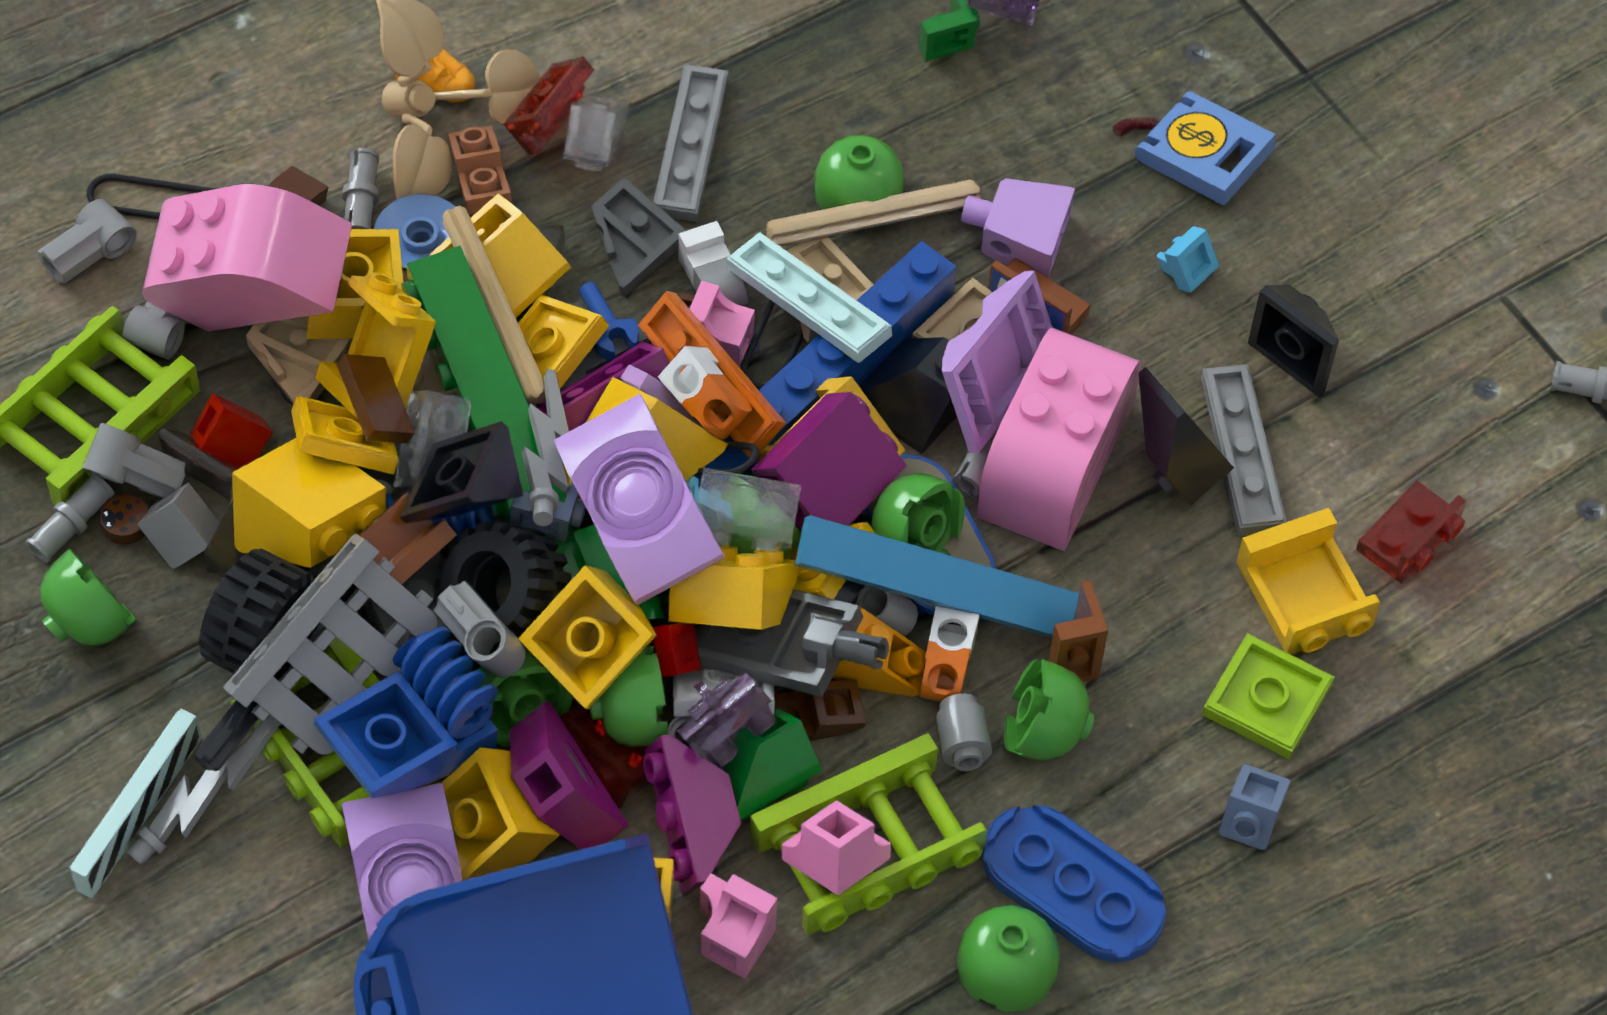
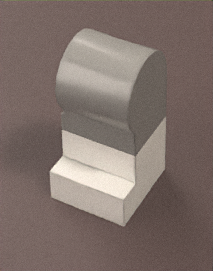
M718 221L679 233V262L695 291L697 292L702 280L719 285L722 294L731 302L740 306L748 304V295L743 279L728 269L726 258L730 256V253L724 243V233Z

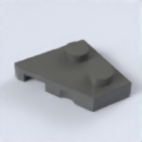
M625 177L591 206L621 294L625 297L679 249V233L687 231Z

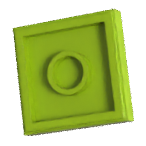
M1247 633L1204 705L1202 716L1290 760L1331 689L1335 676Z

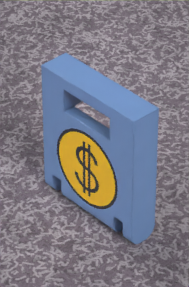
M1187 92L1181 98V103H1177L1146 136L1145 142H1141L1135 148V156L1148 167L1225 206L1275 150L1276 134L1193 92ZM1240 144V158L1242 160L1231 173L1221 169L1219 166Z

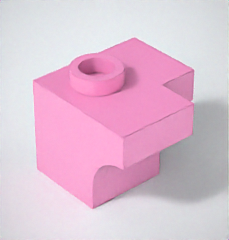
M701 280L690 310L738 367L741 368L742 360L754 335L755 310L731 302L722 294L719 285Z
M836 800L801 824V831L782 844V860L839 895L888 861L891 856V843L874 833V823Z
M710 873L700 888V911L709 919V922L701 932V955L745 979L776 932L778 898L734 874L726 882Z

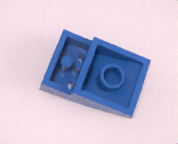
M399 671L314 719L315 727L371 798L408 791L453 773L477 749H496L498 729L489 719L476 733L466 738H453L449 733L448 726L440 723L436 712L428 708L424 697L416 693L413 683L406 680Z

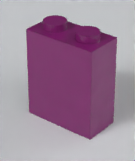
M852 392L826 394L751 469L800 532H802L804 518L810 515L849 526L907 466L897 453L898 447L895 441L878 428L869 416L870 409L868 405Z

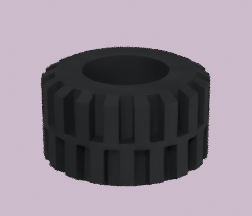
M481 522L476 524V529L467 527L461 531V541L452 540L447 546L450 554L448 558L441 557L438 568L443 570L441 578H436L435 589H440L442 593L450 585L455 586L464 581L467 582L503 624L519 638L572 579L571 573L564 572L563 569L568 564L565 554L556 552L559 545L552 538L544 537V532L500 522ZM508 565L511 574V588L508 598L500 608L496 598V584L501 571ZM501 641L494 644L493 648H498Z
M262 548L251 550L247 555L241 557L225 574L208 603L199 636L201 656L234 674L316 577Z

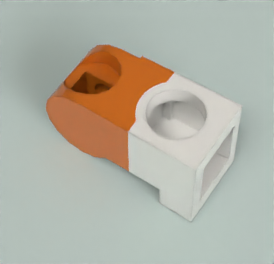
M685 346L661 372L658 378L693 418L695 417L707 431L720 439H726L751 412L752 407L747 398L730 383L717 367L719 361L708 348Z
M936 606L925 655L926 663L920 698L941 702L951 695L963 692L978 632L979 614ZM954 622V623L960 624L961 626L953 625V624H948V623Z

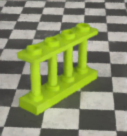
M114 306L108 308L102 315L93 317L87 323L82 333L68 345L58 348L46 365L34 375L23 379L16 391L0 405V448L8 442L49 474L45 479L54 505L59 501L65 503L88 480V477L93 474L83 469L82 466L98 428H94L56 399L75 381L117 412L106 423L107 425L140 438L141 444L147 441L201 391L196 366L183 355L177 358L170 366L162 367L122 337L124 329L122 314ZM110 351L151 383L136 397L132 396L129 398L93 371L91 367ZM40 412H43L84 444L70 457L60 459L22 429Z
M337 637L323 651L349 674L362 660L359 655ZM372 671L362 685L368 689L380 681ZM302 675L290 691L295 693L312 682ZM323 705L316 708L314 711L317 713ZM258 719L255 723V729L261 724V719ZM278 727L263 748V754L270 763L278 760L285 769L286 773L283 774V779L296 800L304 797L313 809L309 812L310 818L321 836L326 838L331 835L338 846L342 848L349 843L342 803L370 797L363 787H360L332 803L318 783L346 767L344 762L333 751L306 766L291 745L297 736L286 727L282 729ZM443 777L419 787L442 783Z
M929 733L750 816V839L760 854L771 848L781 850L782 852V844L801 831V824L836 800L851 810L863 806L864 808H870L900 858L899 861L876 872L872 871L839 895L833 892L829 893L826 887L790 865L811 902L803 907L802 927L807 935L820 929L822 932L832 931L841 926L848 919V916L864 908L869 911L878 909L888 903L894 894L908 887L912 889L922 888L931 883L938 873L952 866L957 868L966 867L981 856L987 837L985 826L980 822L963 830L931 778L932 773L936 770L938 747ZM905 785L907 787H914L945 838L920 851L887 799L890 792Z

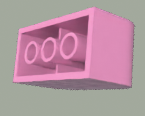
M240 184L169 198L162 204L142 295L152 305L208 332L333 312L352 223L297 194L264 185Z
M1051 327L1044 335L994 437L981 478L976 517L1065 552L1134 406L1139 382L1138 373L1141 371V361Z

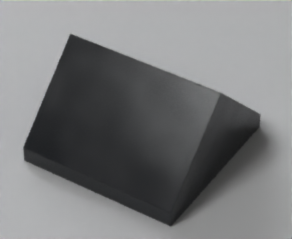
M501 421L433 443L401 512L400 518L405 523L455 517L524 496L509 428Z

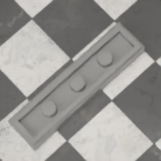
M684 64L653 201L673 219L696 223L698 221L728 84V70Z
M1243 364L1202 369L1201 382L1216 446L1234 467L1224 476L1237 535L1247 536L1286 523L1249 365Z

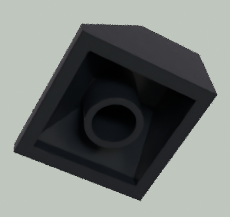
M1289 284L1266 285L1259 292L1248 344L1316 396L1320 397L1325 393L1339 343L1326 312L1310 296L1301 294Z
M945 337L904 339L859 386L893 434L920 454H923L957 417L942 373V359L949 341Z
M1145 367L1138 375L1146 455L1159 469L1152 477L1170 497L1178 491L1192 505L1234 467Z

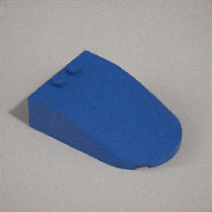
M647 833L414 894L395 905L376 924L377 928L371 935L365 950L360 952L354 976L353 991L356 1015H693Z

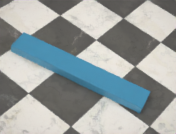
M812 515L804 518L795 566L939 607L979 614L981 619L1048 638L1053 637L1055 624L1074 620L1079 597L1078 592Z

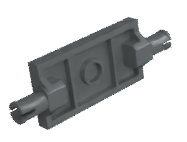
M797 590L792 591L782 621L777 626L759 630L694 624L701 666L820 697L825 693L842 660L867 665L873 669H880L884 663L877 660L876 657L886 660L889 651V643L886 638L856 632L863 619L859 605ZM670 593L659 597L665 621L658 625L677 623L669 621Z

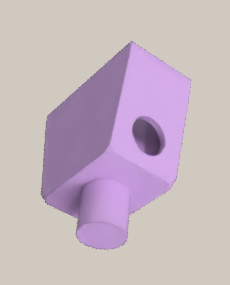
M1006 178L1000 181L993 202L968 195L962 211L961 222L984 228L981 252L984 256L998 260L1007 266L1016 258L1049 278L1071 216L1075 188Z

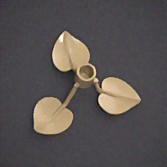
M377 0L380 15L382 53L388 67L395 74L400 75L398 81L390 82L384 88L382 105L388 115L402 117L404 124H412L405 126L399 132L394 144L393 180L396 198L398 200L415 194L437 196L445 189L451 178V152L446 141L440 137H431L432 127L417 117L426 115L433 108L437 100L490 97L489 113L493 121L506 126L519 125L529 120L540 105L543 92L542 82L540 81L541 76L532 61L525 54L517 50H502L494 54L487 64L485 79L489 89L433 92L431 87L425 82L415 80L430 71L431 64L429 59L439 55L443 49V30L438 17L428 6L416 0Z

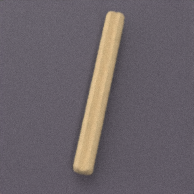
M970 179L892 195L875 202L863 201L770 220L766 224V234L773 242L779 246L963 209L967 196L980 198L981 191L979 185Z
M462 206L447 209L442 216L443 225L453 247L461 245L528 405L530 403L532 405L543 403L546 401L543 377L466 208Z

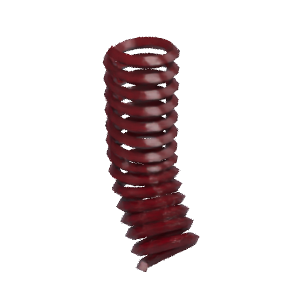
M1130 117L1115 124L1113 131L1116 135L1123 136V134L1134 129L1143 130L1144 128V130H1152L1157 125L1158 120L1156 119L1154 122L1153 117L1151 125V117H1149L1148 125V117H1146V123L1145 117H1143V121L1141 117H1134L1133 120Z

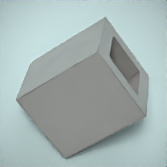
M189 482L152 505L137 524L173 569L208 549L223 529L220 522Z

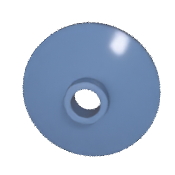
M409 195L389 204L378 216L374 229H399L402 269L407 271V263L430 256L429 254L449 237L443 225L442 216L447 209H453L455 206L449 201L434 195ZM419 240H425V241H426V242H423V243H416V242L419 241Z

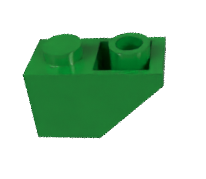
M778 708L774 711V714L766 715L737 733L724 772L729 774L740 820L749 819L752 814L767 808L768 803L783 794L793 793L807 785L809 778L823 770L801 720Z

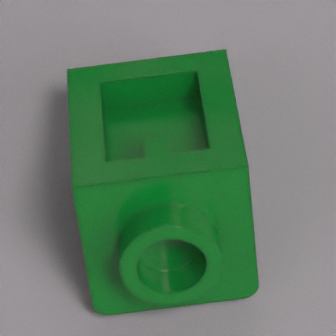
M951 0L950 13L937 14L930 19L921 21L919 51L925 62L974 48L976 29L980 27V17L974 3H968L967 0Z

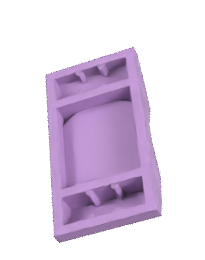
M1035 271L1020 273L984 298L982 302V316L971 328L947 343L942 359V373L969 453H979L999 428L1044 335L1052 327Z
M641 394L632 397L554 440L565 468L597 528L603 545L636 605L643 603L725 558Z
M442 783L418 787L389 796L368 797L342 803L368 941L377 928L376 924L391 908L404 899L429 889L463 881Z

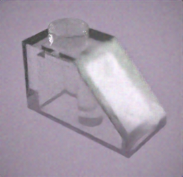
M587 94L571 104L563 158L575 160L576 168L588 171H602V166L608 167L616 161L632 102Z

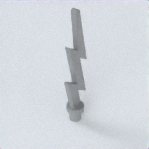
M547 369L544 376L547 415L531 403L527 409L539 456L525 446L522 451L531 488L529 508L533 512L534 523L539 526L550 525L553 521V513L559 507V496L552 489L551 484L567 494L569 489L563 462L554 443L556 438L568 433L569 429L556 372L553 369Z
M269 714L241 748L239 744L219 771L206 770L192 792L189 778L184 775L150 827L144 826L138 832L141 838L127 852L141 865L155 851L161 854L167 847L164 844L179 820L181 833L187 838L226 778L228 777V787L234 791L281 723Z

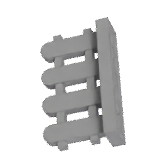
M355 533L223 686L230 695L246 708L254 700L258 705L252 710V713L259 719L264 721L271 714L297 737L292 741L291 745L301 754L308 746L319 754L333 752V748L315 727L314 719L366 690L367 688L362 683L374 669L386 677L398 671L401 672V668L393 664L392 658L398 650L394 645L406 631L417 636L424 632L432 631L438 626L436 615L427 607L433 598L423 590L416 597L389 575L395 566L385 557L378 564L375 563L373 559L380 551L366 539ZM352 584L355 585L357 589L344 603L340 599L341 596ZM368 598L395 620L383 635L356 613ZM320 622L324 627L316 635V637L312 641H310L306 637ZM335 637L339 638L362 658L361 662L350 674L323 652ZM287 661L291 666L277 680L273 676ZM302 675L330 697L317 713L290 691Z

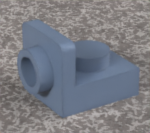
M572 481L565 502L559 501V507L553 513V521L547 526H539L533 521V512L529 508V495L531 491H523L524 496L513 499L510 514L511 525L537 529L545 533L544 537L564 543L567 542L571 526L581 527L586 511V506Z
M1243 763L1229 796L1219 834L1254 848L1265 850L1291 780Z

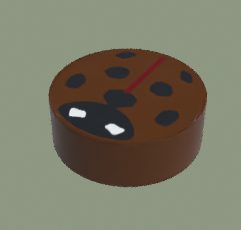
M122 494L109 499L103 505L100 512V521L106 537L118 544H131L142 539L145 534L137 524L148 511L146 503L141 498L130 494Z

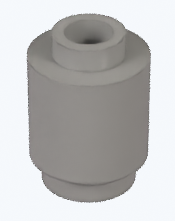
M971 694L951 695L941 701L939 705L940 710L936 715L943 761L947 765L961 771L975 770L982 766L983 762L988 760L992 754L985 709L979 704L978 699Z

